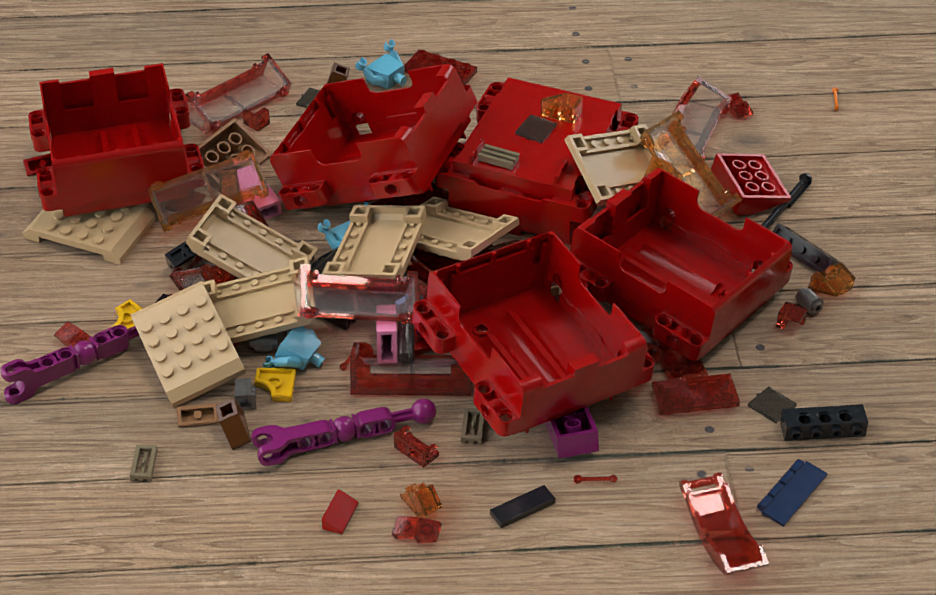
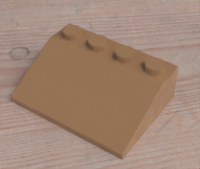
M233 118L198 145L203 158L206 183L223 192H226L237 183L236 170L250 165L256 168L272 155L236 118Z

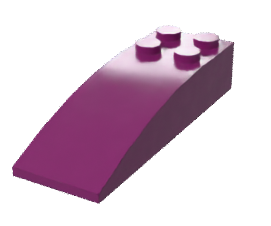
M588 407L581 408L545 423L558 458H568L599 451L598 430Z

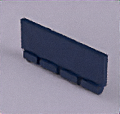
M797 459L780 478L778 483L760 501L757 508L762 511L763 515L784 527L827 477L828 473L807 461L804 463V461Z

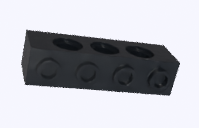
M863 404L782 409L780 425L784 441L866 436L868 419Z

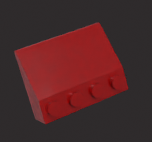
M716 153L710 171L736 215H754L791 201V196L764 154Z

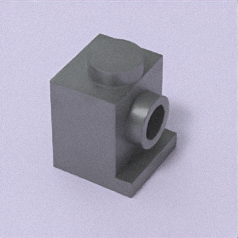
M251 378L235 379V400L243 410L257 409L256 386H252Z

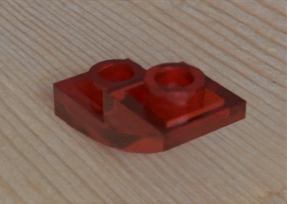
M739 92L723 96L722 101L736 119L753 116L754 113L747 101H743Z
M68 321L54 334L67 347L70 345L74 347L79 341H89L88 338L91 337Z
M397 516L392 535L395 539L414 538L417 543L437 542L442 524L439 521L427 518Z

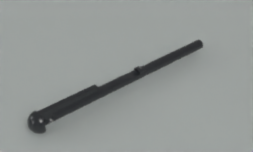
M802 173L799 176L800 181L789 192L791 201L778 205L761 226L768 229L769 226L774 224L773 220L787 206L789 208L812 183L810 174Z

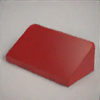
M50 153L24 159L23 164L27 176L36 175L37 170L42 167L52 166Z
M338 489L322 517V528L343 534L359 504L358 501Z

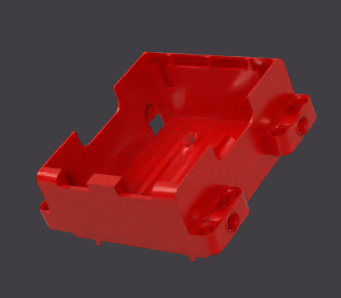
M163 63L145 65L144 70L114 74L113 68L88 71L89 78L59 83V79L39 82L43 109L30 112L28 118L34 150L36 152L50 151L52 166L42 167L36 172L39 197L44 211L63 209L64 217L187 197L189 196V188L200 187L206 183L204 163L199 146L194 143L183 144L180 131L191 126L188 101L182 89H169Z
M450 64L408 70L412 86L407 88L373 92L368 88L364 78L325 84L270 157V163L283 185L278 195L287 210L305 209L323 205L329 206L424 194L426 190L433 191L431 182L460 138L466 139L464 131L471 122L469 115L478 102L471 85H463L456 69ZM368 123L372 133L360 135L357 125Z
M508 77L504 83H491L476 105V121L478 124L465 144L457 142L435 176V184L439 188L449 190V207L496 219L503 214L518 217L519 225L508 232L509 234L521 236L523 231L540 235L553 231L564 244L571 245L573 230L591 218L598 205L564 139L568 135L581 133L583 136L629 130L632 126L638 125L639 117L634 113L622 111L621 103ZM485 144L520 153L519 160L512 170L479 161L478 154L479 152L481 153V149L484 148ZM579 178L581 192L579 195H575V184Z
M655 168L628 191L624 188L607 200L606 207L575 228L573 230L570 252L581 263L580 274L588 282V291L598 302L606 301L612 306L615 303L622 312L653 330L652 335L654 338L686 358L698 360L704 357L789 282L793 269V263L790 261L792 244L747 217L745 218L743 229H737L699 206L698 196L700 190L661 168ZM664 216L674 222L671 233L659 226L660 217Z
M553 231L430 272L427 298L417 301L413 305V325L434 352L438 354L450 352L475 385L474 405L499 436L506 437L523 431L527 434L530 428L607 398L611 401L613 396L646 383L652 378L655 361L647 352V342L644 336L615 303H613L611 314L604 310L588 291V282L580 274L581 263ZM552 283H556L562 290L559 302L551 294ZM482 329L485 332L478 333L477 330Z

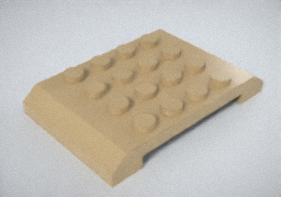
M646 124L632 126L629 130L583 136L582 133L568 135L564 139L598 206L606 205L607 200L623 188L628 191L655 168H661L671 174Z
M222 194L218 196L186 240L192 252L238 278L288 267L289 260L308 256L311 262L318 250L303 240L298 244L235 208L237 204L235 201Z
M433 196L419 205L426 208V222L415 248L425 252H432L439 256L450 257L454 260L464 261L472 258L519 225V218L503 214L496 219L449 207L446 199Z
M142 205L64 217L63 209L56 211L42 210L24 230L23 238L39 243L42 239H47L102 254L104 261L121 265L156 221V215L149 208Z
M354 205L349 215L350 224L332 262H327L322 272L323 279L401 281L425 226V206Z
M308 256L289 260L288 267L216 284L215 280L202 282L232 344L309 325L317 317Z
M202 281L131 314L134 325L173 408L247 373Z

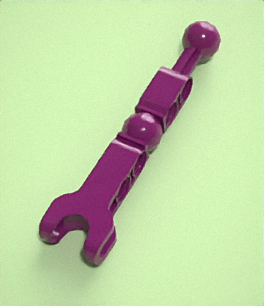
M116 325L95 334L93 337H89V341H79L74 347L70 345L29 362L15 359L4 364L0 369L1 377L9 383L14 382L5 388V400L10 404H18L28 400L40 386L68 375L76 369H80V365H90L95 359L99 361L126 350L129 347V340L139 336L136 327L133 326L127 329L123 325Z
M419 399L415 401L411 408L390 412V409L387 407H378L360 411L355 415L351 414L352 418L341 416L334 422L332 419H329V421L319 420L286 428L277 425H267L253 430L251 440L254 446L259 448L257 454L259 462L263 466H271L283 463L293 454L328 447L333 443L337 444V440L345 442L352 440L355 435L359 439L360 437L368 438L389 433L394 430L396 423L414 419L420 424H427L436 417L437 411L432 401L429 399ZM262 435H264V436L267 437V438H263V439H260V440L257 439L258 437H260V436H262ZM271 453H272V455H271L270 457H267V458L264 457L266 454H271Z

